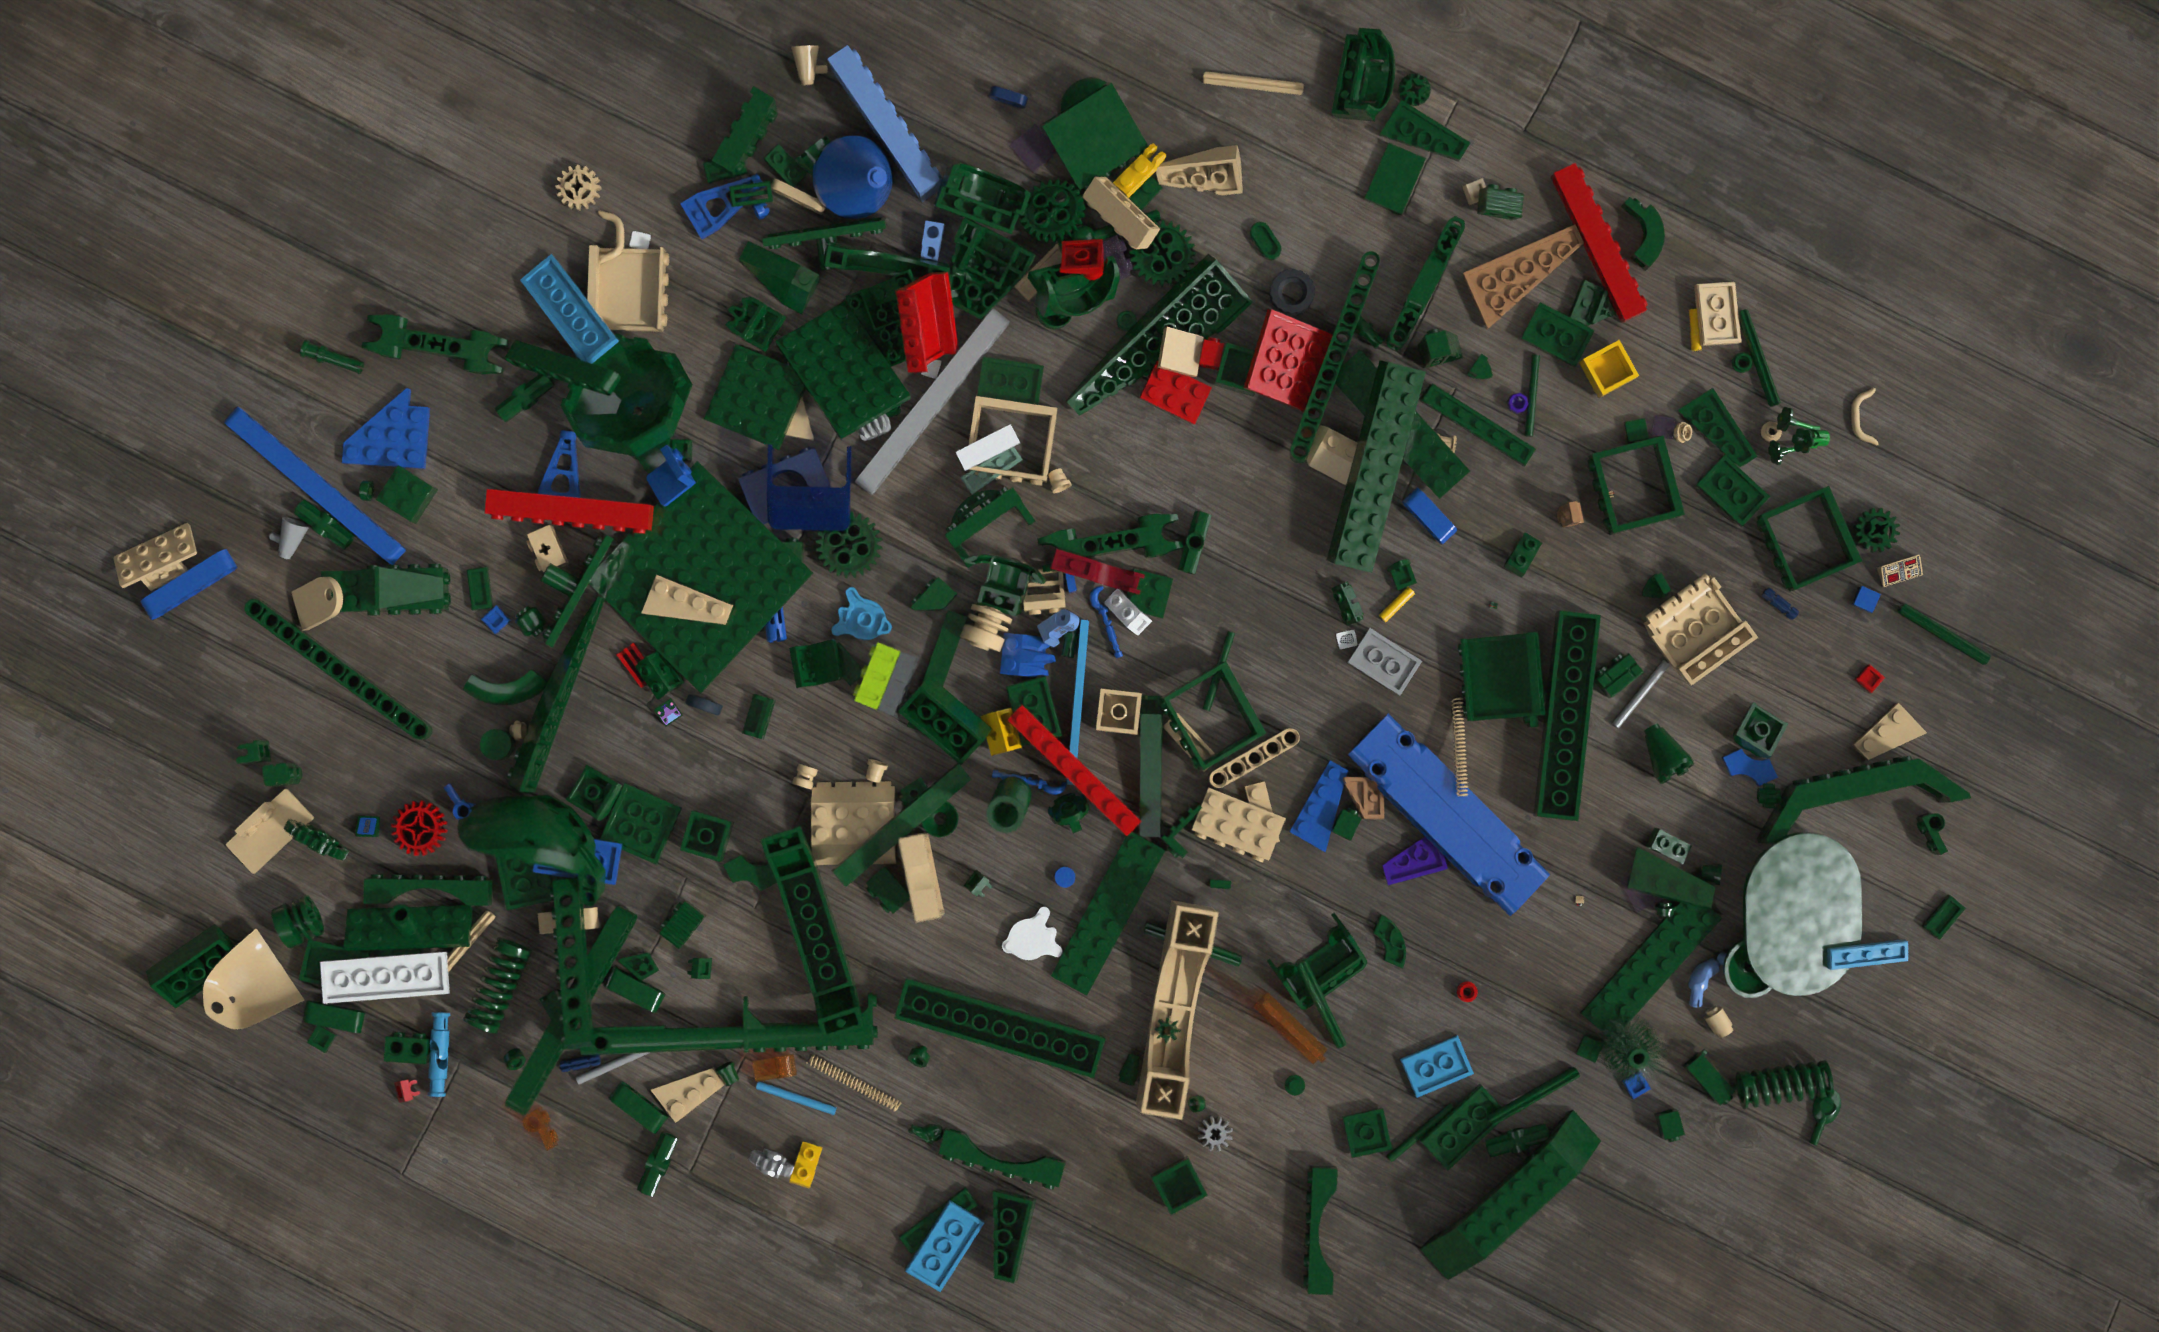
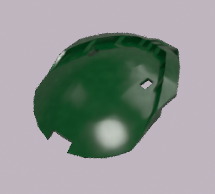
M549 795L503 796L469 808V810H472L469 815L459 819L457 825L458 836L469 850L495 855L504 859H519L526 864L547 866L577 874L579 879V899L587 906L594 905L604 893L606 871L595 856L596 845L593 836L576 811L564 802ZM528 839L529 841L533 842L534 845L532 846L523 840Z

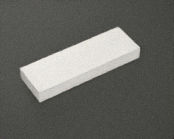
M1010 424L956 452V455L966 471L1020 444V441Z

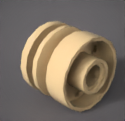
M972 604L971 610L979 614L978 616L968 614V617L975 621V624H964L960 637L970 641L969 644L986 651L991 649L1000 652L1005 639L997 635L998 631L1008 632L1009 629L1002 626L1001 622L1011 624L1012 619L997 609L986 605Z

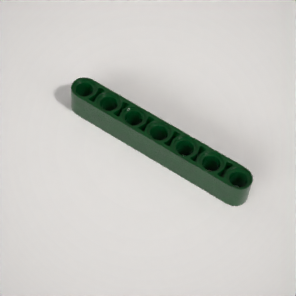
M514 340L504 357L506 361L516 367L607 396H611L621 379L617 373L610 369L518 340Z

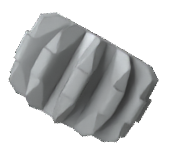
M884 414L858 429L857 433L864 441L879 437L891 430L890 420Z
M1210 1116L1211 1123H1208L1205 1119L1202 1121L1206 1128L1198 1127L1200 1132H1204L1198 1135V1139H1205L1202 1142L1203 1147L1210 1143V1151L1213 1150L1214 1145H1216L1218 1151H1221L1219 1144L1222 1143L1225 1147H1228L1225 1139L1232 1140V1136L1226 1133H1231L1233 1129L1231 1127L1225 1128L1229 1124L1228 1120L1221 1124V1116H1218L1217 1122H1214V1117ZM1215 1128V1131L1217 1129L1220 1130V1136L1218 1138H1216L1215 1136L1214 1138L1211 1137L1212 1129Z

